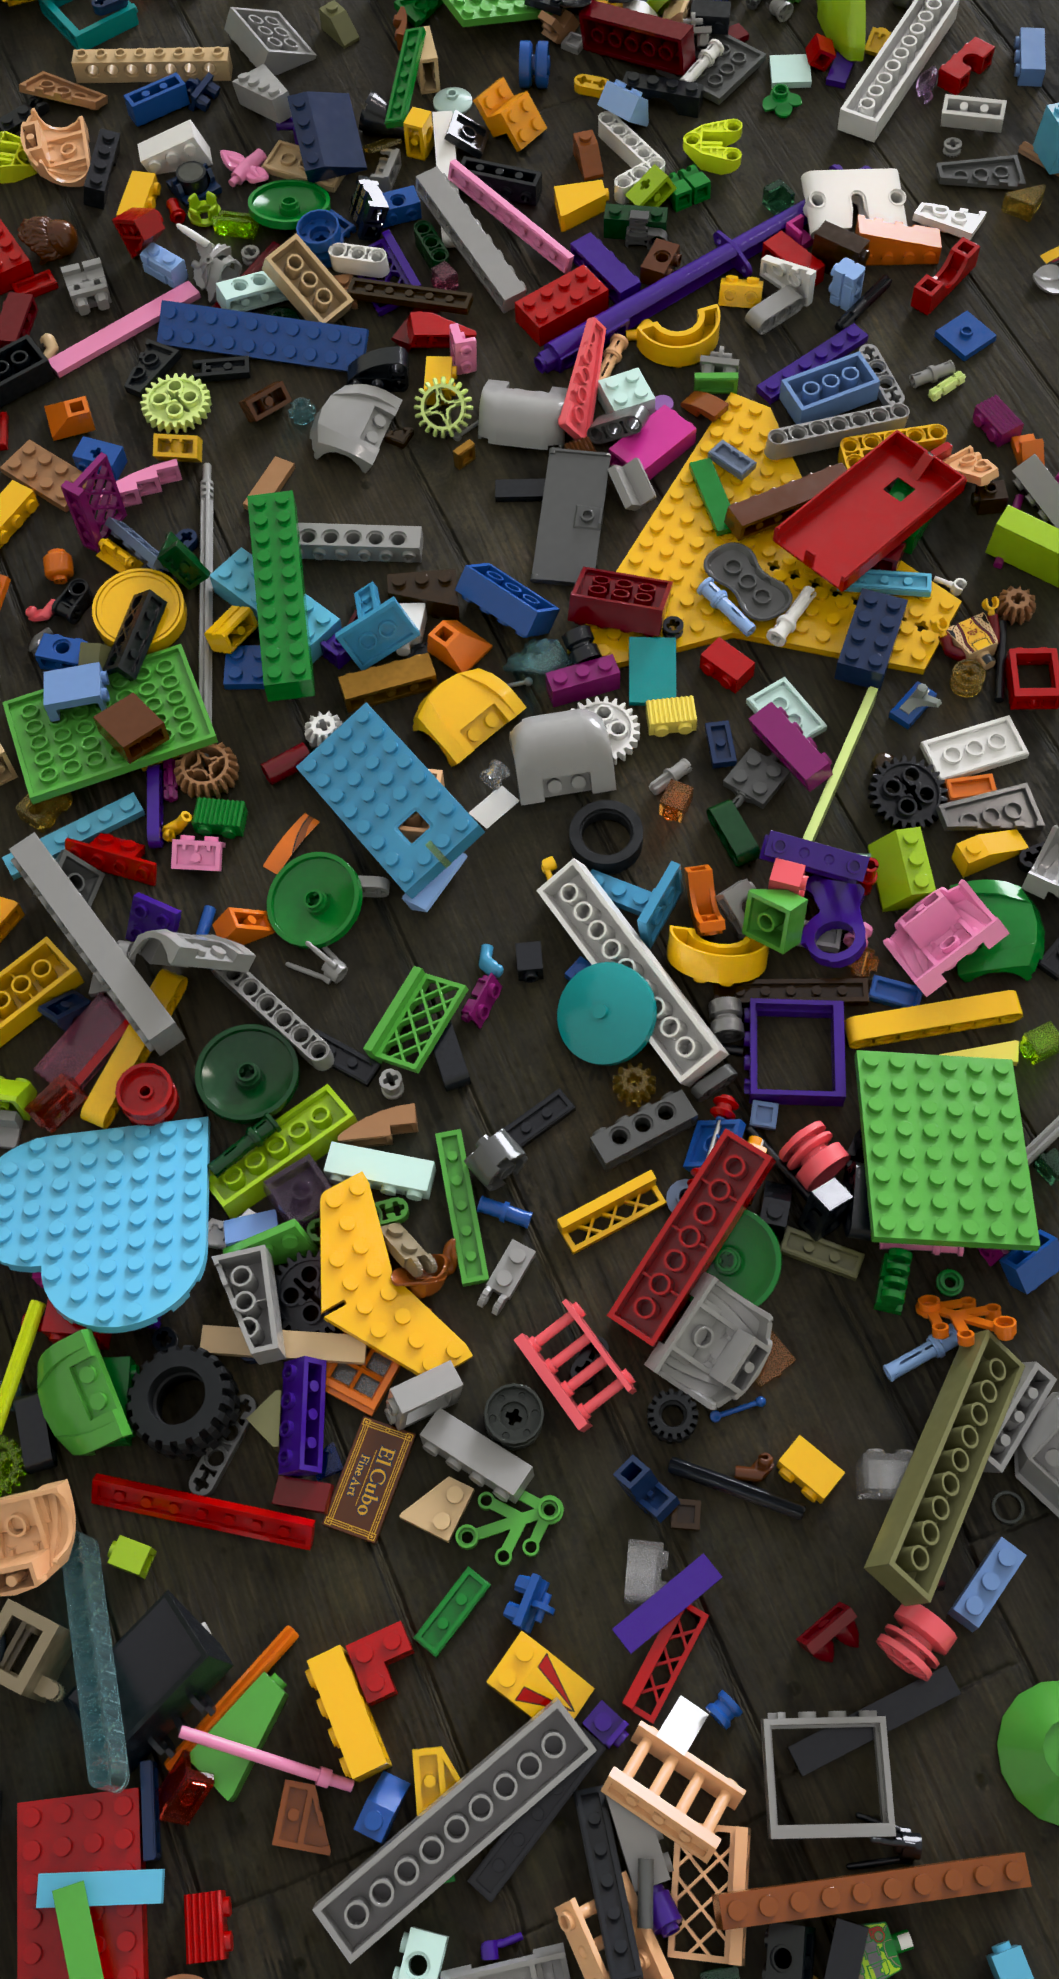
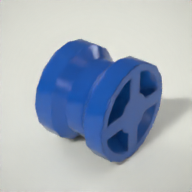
M721 1690L717 1695L718 1699L714 1703H709L705 1709L723 1729L727 1730L731 1726V1720L734 1717H739L743 1711L725 1691Z

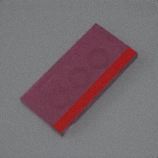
M99 992L33 1070L65 1094L75 1099L111 1057L129 1022L116 1004Z

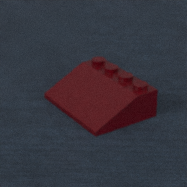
M583 566L570 594L568 621H573L578 625H596L601 629H619L624 633H642L647 637L660 636L673 581Z

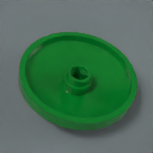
M288 179L273 181L255 189L248 198V210L252 219L263 226L280 230L296 229L299 219L309 211L317 209L330 211L331 209L328 192L321 186L304 180Z
M311 852L296 857L279 871L270 886L267 896V915L271 926L286 942L302 949H310L306 946V941L311 942L317 948H323L335 943L352 928L359 916L363 899L360 879L355 870L337 855L327 852Z
M745 1209L706 1272L715 1276L734 1292L759 1307L771 1296L781 1276L782 1253L775 1233L761 1217ZM691 1296L689 1301L692 1302L694 1297Z

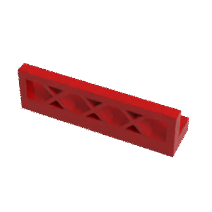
M690 1605L685 1610L701 1618L696 1629L683 1632L680 1619L684 1611L662 1628L622 1702L623 1707L651 1724H654L709 1617L708 1614L693 1605ZM678 1625L680 1633L672 1635ZM693 1634L687 1644L685 1636ZM681 1637L685 1649L682 1656L669 1659L666 1648L668 1642ZM664 1652L666 1660L658 1662ZM679 1661L673 1671L671 1663ZM667 1664L671 1676L668 1683L655 1686L652 1676L654 1669ZM650 1679L652 1688L644 1690L648 1680ZM665 1688L659 1699L657 1690ZM649 1692L654 1693L656 1706L651 1715L635 1706L640 1696Z

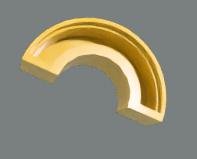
M718 304L697 309V323L685 331L667 330L658 321L637 327V348L646 358L664 366L681 368L700 362L701 355L709 356L711 351L716 348L719 340L721 315Z
M670 925L667 959L675 969L692 977L698 983L712 982L729 987L734 985V983L746 982L760 977L766 969L769 947L747 936L737 943L718 944L702 939L696 934L694 928Z

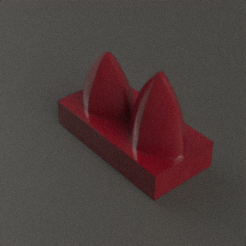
M838 1602L802 1633L796 1641L803 1650L813 1655L816 1659L824 1662H833L834 1644L832 1638L836 1637L840 1642L850 1647H859V1632L854 1621L857 1615L850 1606Z

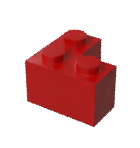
M401 1621L346 1645L366 1702L371 1707L398 1695L388 1665L414 1654L411 1642Z

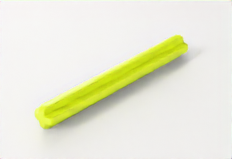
M31 1300L0 1387V1435L3 1432L46 1307L45 1303L38 1300Z

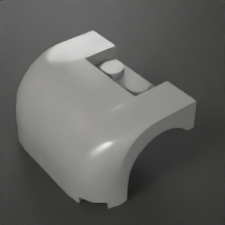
M488 379L483 387L480 398L478 439L484 437L488 439L490 444L548 450V446L558 445V448L564 447L565 431L558 425V418L561 415L568 388L552 386L550 392L547 393L520 388L512 389L509 388L510 382Z
M574 709L531 716L522 719V722L510 731L509 742L514 758L521 806L545 802L546 797L589 790L593 794L616 790L611 743L602 717L587 709Z

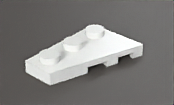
M922 202L914 212L912 220L923 226L940 229V232L958 236L960 239L964 237L971 240L985 220L987 212L979 211V214L968 213V209L960 208V211H951L947 206Z
M765 255L761 259L759 274L761 277L779 289L790 285L805 298V307L812 303L817 270L770 255Z

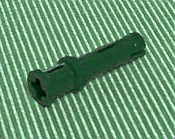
M266 1112L261 1121L253 1127L249 1126L245 1131L246 1135L226 1149L214 1161L210 1162L207 1165L216 1178H219L256 1146L258 1148L262 1147L266 1139L275 1132L279 1133L282 1129L273 1117Z

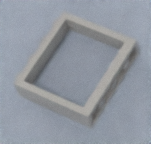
M877 1710L859 1711V1717H847L846 1711H828V1717L817 1718L814 1711L798 1712V1718H786V1712L768 1713V1719L760 1720L768 1839L896 1836L886 1716H877ZM873 1727L881 1823L778 1825L772 1730Z

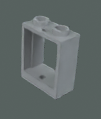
M451 1360L389 1389L384 1412L391 1425L395 1424L398 1431L433 1415L439 1407L445 1409L458 1403L464 1384Z

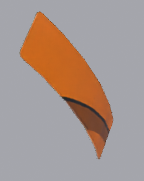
M303 814L282 837L263 867L278 874L301 842L320 821L308 814Z

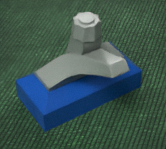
M917 681L890 711L889 718L908 730L928 707L938 708L942 702L936 698L937 693L929 689L926 684Z

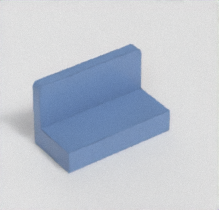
M273 1209L225 1220L223 1224L226 1247L277 1226L278 1217L276 1210Z

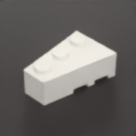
M191 119L137 144L140 162L149 173H156V175L175 172L178 166L188 161L200 162L202 165L207 163L208 166L213 165L210 147Z

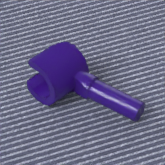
M518 1932L503 1939L484 1941L481 1945V1959H499L498 1948L522 1941V1933Z

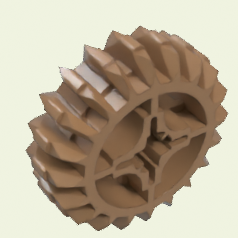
M223 742L218 745L214 743L179 755V760H175L176 768L174 769L177 785H179L184 794L188 793L191 799L195 796L197 798L206 797L210 799L212 796H216L220 799V793L228 794V787L234 788V781L238 780L240 768L237 763V757L233 754L230 747H225ZM202 760H204L207 771L204 769Z

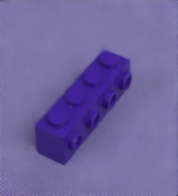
M302 1356L284 1362L282 1371L281 1425L279 1429V1475L304 1478L322 1473L326 1360Z

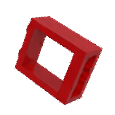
M1017 647L1009 649L1006 656L1005 671L1010 710L1058 709L1059 660L1057 648ZM1017 665H1049L1051 688H1020Z

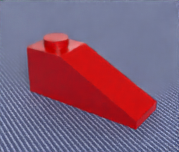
M410 312L406 325L410 348H450L449 325L456 323L432 312ZM458 324L460 332H464L465 338H476L475 330Z

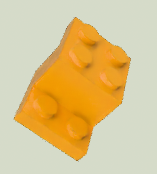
M504 77L499 78L473 100L493 138L507 133L516 151H521L547 129L528 91L513 95Z

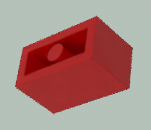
M720 637L701 654L700 669L703 673L713 677L722 687L731 690L735 694L754 676L755 662Z

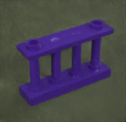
M770 830L769 835L765 834L758 858L774 863L775 859L779 858L806 865L805 872L851 884H856L857 881L863 882L870 859L867 856Z

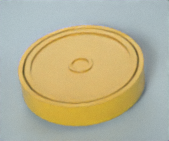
M149 568L129 569L109 578L97 591L92 605V617L104 643L107 646H113L133 596L150 589L168 603L146 655L171 646L182 634L187 621V607L178 584L165 573Z

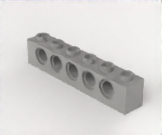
M298 523L302 559L406 563L421 562L422 526Z

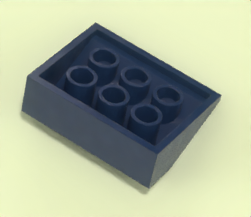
M306 91L287 96L308 182L315 183L367 170L349 93Z

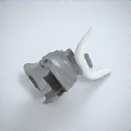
M176 224V227L182 233L196 242V249L200 253L201 259L200 261L194 260L191 263V267L194 269L193 279L201 290L207 289L209 303H215L217 301L216 283L239 277L242 265L232 257L230 246H226V244L221 245L220 243L215 246L190 228L182 224ZM231 263H234L235 269L230 268Z

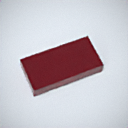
M279 1475L271 1504L278 1507L327 1514L334 1486L330 1483Z

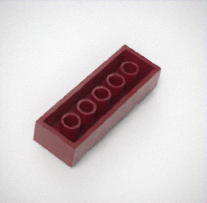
M591 0V4L585 6L579 13L583 50L681 76L696 62L693 25Z

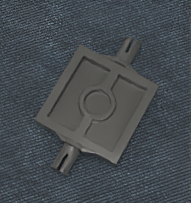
M750 748L723 780V786L736 795L732 802L737 810L743 802L753 803L764 809L790 777V771L778 764L777 761L779 759L773 752L770 756H765Z

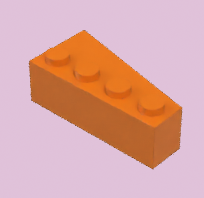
M858 214L855 234L870 240L868 248L870 255L866 265L939 263L942 249L940 229L919 225L908 227L904 226L903 222L895 221L894 224L886 223L881 218L870 220L865 219L864 215Z

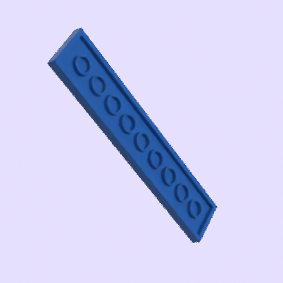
M162 300L157 342L174 348L237 357L249 356L251 359L347 372L349 364L366 353L369 330Z

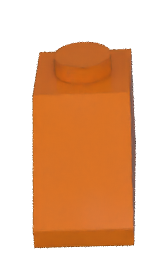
M228 907L212 924L216 936L242 945L267 937L275 932L270 924L267 911Z

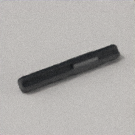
M883 275L836 322L835 329L841 332L856 321L891 286L892 279L888 275Z

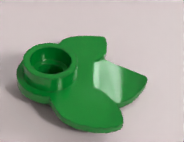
M777 84L771 90L770 95L764 98L762 107L764 111L774 110L778 117L787 118L792 113V107L802 105V99L798 94L790 93L788 86L785 84Z

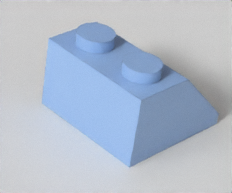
M616 79L615 82L607 80L597 105L628 122L647 127L649 123L648 100L641 97L643 93L634 88L631 91L626 89L627 84Z

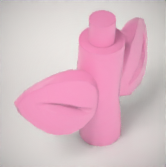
M257 148L246 158L234 151H220L224 165L232 171L231 179L228 180L231 187H235L237 184L242 185L245 180L250 184H255L269 179L268 172L264 168L259 167L267 158L263 150Z

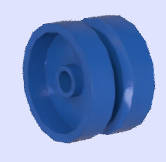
M520 40V88L530 89L533 83V75H535L537 88L548 89L551 66L549 41H538L535 54H533L531 40Z

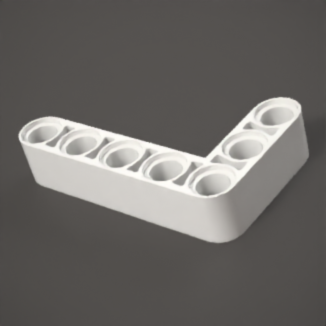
M604 111L599 114L598 136L631 167V169L620 174L614 180V200L619 204H627L629 200L625 194L654 164L665 173V161L617 115L610 111Z

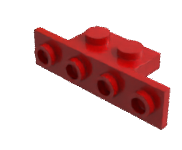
M100 833L90 844L71 838L65 839V849L96 869L152 886L156 885L157 863L141 859L145 854V845L136 843L133 840H125Z

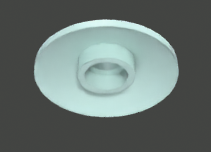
M448 87L440 90L434 96L433 106L437 112L452 110V113L457 110L465 114L472 106V96L463 88Z

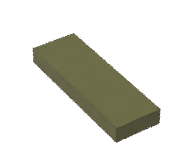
M787 1226L780 1245L783 1255L856 1281L865 1256L864 1253L823 1238L815 1242L808 1233Z

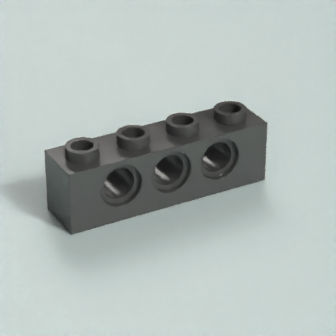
M682 1089L677 1092L671 1091L663 1095L660 1101L654 1104L648 1103L643 1105L632 1116H622L613 1126L607 1129L602 1127L596 1130L592 1137H590V1147L604 1171L608 1172L697 1124L698 1114ZM662 1113H667L671 1115L672 1118L669 1120H663L659 1117V1115ZM639 1125H645L649 1128V1130L646 1132H639L636 1129V1127ZM617 1137H622L626 1142L624 1144H616L613 1140Z

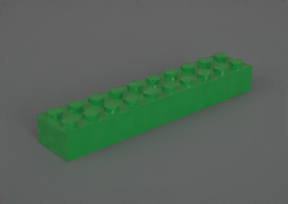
M293 490L247 496L263 684L268 702L315 696L298 516Z

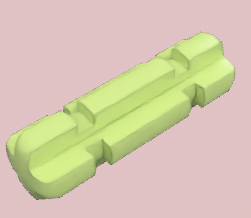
M957 371L937 384V386L931 388L928 397L932 401H937L941 396L957 388L956 386L963 384L966 378L965 374Z

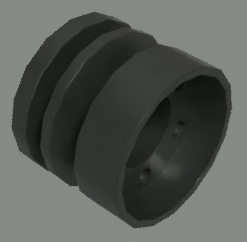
M512 1383L501 1386L491 1394L486 1402L484 1422L486 1432L493 1442L508 1450L525 1449L534 1443L541 1433L544 1410L542 1401L536 1392L526 1385ZM514 1413H517L518 1420L521 1422H515L514 1425H510L507 1416L512 1417Z

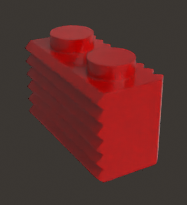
M225 1890L184 1895L186 1964L229 1959V1952L233 1951L234 1946L232 1930L227 1931V1917L232 1915L231 1897L226 1896Z

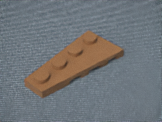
M45 71L19 84V92L81 106L90 110H99L102 106L108 104V95Z

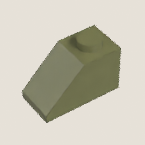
M333 0L319 8L322 30L344 49L360 40L347 11L339 3Z

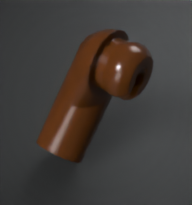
M761 1453L751 1467L735 1465L734 1479L761 1482L773 1470V1457L769 1453Z

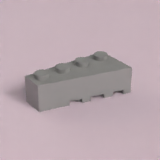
M265 64L258 66L250 72L241 73L237 79L232 81L240 105L279 124L292 117L287 98L289 96L288 90Z
M266 1245L212 1256L211 1258L217 1268L220 1280L226 1290L229 1302L253 1358L259 1365L286 1359L273 1257Z

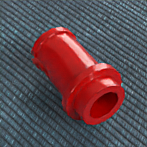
M176 198L168 199L166 207L170 212L171 221L175 224H182L186 217L185 211L181 209Z

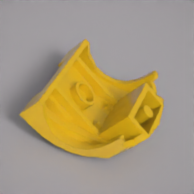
M477 668L457 673L434 687L418 706L413 719V731L419 730L429 735L439 745L448 763L453 767L527 707L499 677Z

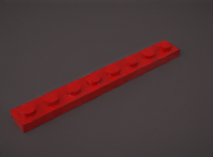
M96 1473L92 1479V1504L309 1551L313 1545L316 1521L313 1519Z

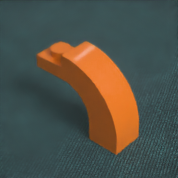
M709 864L685 867L688 903L696 934L699 936L722 934V930H726L725 919L720 914L716 898L714 897L716 895L712 868Z

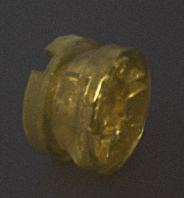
M964 659L957 662L949 682L953 692L962 697L977 695L981 691L986 677V671L981 667L982 664L972 659Z

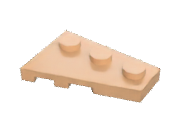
M971 445L942 460L967 478L966 482L977 484V486L988 485L990 481L999 477L998 467L988 459H982L981 454L974 452Z

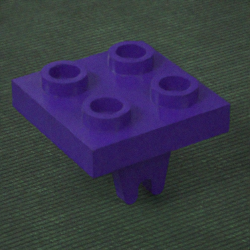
M138 892L133 895L125 939L135 942L138 935L159 929L178 932L182 911Z

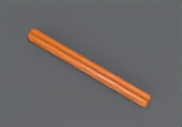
M286 1626L215 1705L216 1712L212 1716L208 1713L194 1729L208 1733L263 1672L267 1673L298 1639L299 1634L291 1626ZM183 1740L176 1748L175 1755L172 1758L168 1757L164 1762L168 1771L172 1774H177L189 1761L186 1756L194 1749L197 1743Z

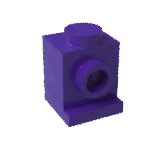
M335 634L326 642L323 640L320 643L323 657L338 669H341L352 659L336 639Z

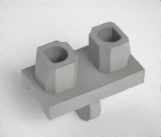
M691 12L690 19H683V23L693 25L694 36H697V47H707L709 35L712 33V26L695 27V25L703 24V18H695V12Z
M720 345L719 352L711 351L710 356L701 355L700 370L701 373H739L740 359H732V353H724L725 346Z

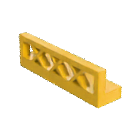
M649 1170L557 1219V1225L574 1255L664 1207L667 1202L656 1186L654 1173L652 1170ZM652 1190L658 1200L650 1206L639 1203L641 1195ZM623 1204L634 1207L632 1215L627 1218L616 1215L618 1207ZM599 1217L611 1219L609 1228L605 1230L593 1228L595 1219ZM577 1229L587 1231L586 1239L575 1245L569 1233Z

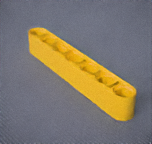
M161 969L150 987L170 1016H172L187 988L188 979L167 969ZM130 1024L85 1101L80 1114L82 1120L104 1129L111 1125L120 1109L115 1095L117 1081L122 1073L131 1066L145 1063L151 1053Z
M1007 990L853 1016L844 1021V1028L849 1047L859 1049L1012 1023L1020 1020L1023 1017V1012L1016 991Z

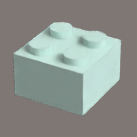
M639 368L598 380V400L606 414L639 404L645 406L649 410L650 415L655 412L656 398Z

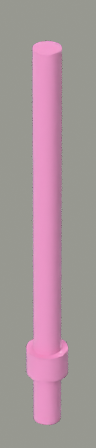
M184 1725L181 1726L178 1738L315 1781V1785L323 1788L331 1786L351 1793L354 1786V1780L334 1774L332 1769L323 1766L318 1769Z

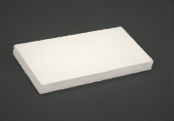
M1010 715L920 743V748L928 765H933L932 773L940 772L937 777L938 780L967 777L1026 759L1029 756V752Z

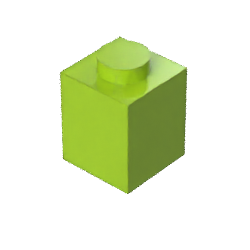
M119 1535L118 1540L113 1541L107 1555L109 1560L107 1563L117 1569L145 1579L157 1551L148 1545Z

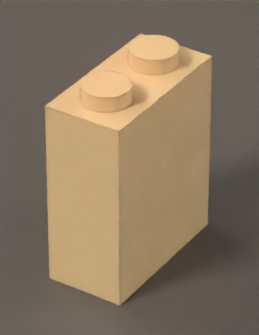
M423 26L426 36L417 72L421 95L440 91L438 57L430 26Z

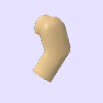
M49 333L41 336L40 343H43V346L46 348L43 354L47 359H50L58 352V344L55 337Z

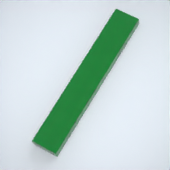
M424 27L405 29L384 123L387 129L404 127L403 122L409 113L426 36Z

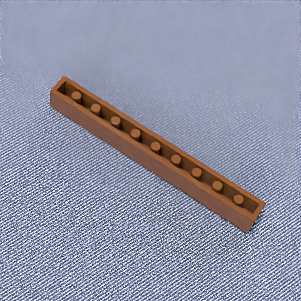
M1011 1852L712 1894L716 1928L719 1930H730L1032 1887L1025 1852Z

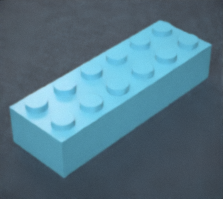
M241 547L210 574V580L214 593L233 606L250 607L258 622L252 554ZM305 594L313 664L323 655L320 643L323 640L326 642L342 629L340 618Z

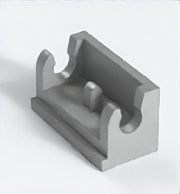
M398 148L395 150L381 149L380 153L388 155L389 158L380 157L375 173L370 175L369 179L377 181L383 193L392 190L402 166L400 149Z

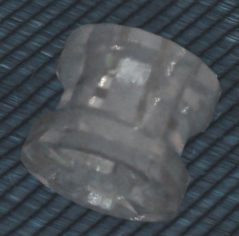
M493 759L489 763V768L481 772L480 778L488 787L498 790L502 786V781L507 780L510 776V771L502 762Z

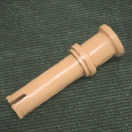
M613 334L611 336L610 345L603 352L604 359L601 364L599 380L610 377L615 364L621 361L622 352L629 345L625 336L621 334Z

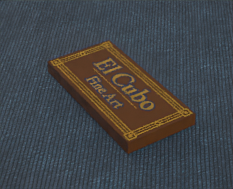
M363 1416L322 1525L376 1545L417 1437L416 1434L403 1429L398 1431L394 1426Z

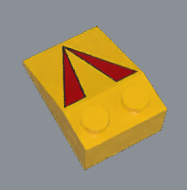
M523 1631L519 1633L487 1680L488 1686L530 1718L534 1717L552 1700L558 1697L575 1720L595 1689Z

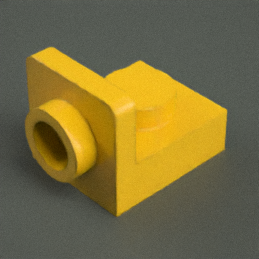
M872 27L864 53L876 57L890 37L891 32L883 27Z

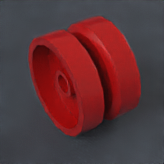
M140 1063L131 1066L123 1072L117 1081L115 1091L117 1102L132 1124L154 1126L173 1119L179 1108L180 1097L171 1076L163 1067L154 1063Z

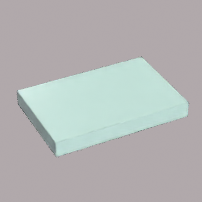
M786 677L779 679L746 699V704L754 714L770 702L777 708L782 707L788 714L790 722H796L801 727L806 738L811 737L813 739L827 730L825 722Z

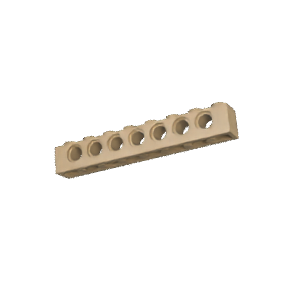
M219 46L73 50L71 62L77 83L155 82L176 72L184 82L189 78H198L202 81L208 72L214 75L213 81H231L233 70L229 47Z

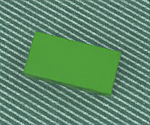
M738 372L694 373V391H702L709 394H730L731 392L737 394Z

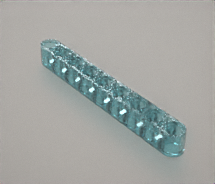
M76 1531L69 1560L62 1566L88 1781L94 1788L112 1793H120L128 1785L130 1772L99 1545L95 1538Z

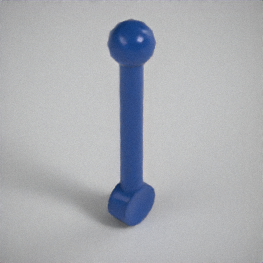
M758 1396L755 1401L722 1412L712 1411L710 1413V1420L718 1423L722 1417L755 1406L763 1407L766 1404V1399Z

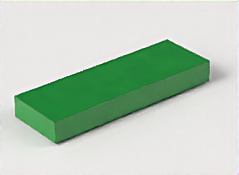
M468 1566L413 1639L437 1658L490 1589L491 1584Z

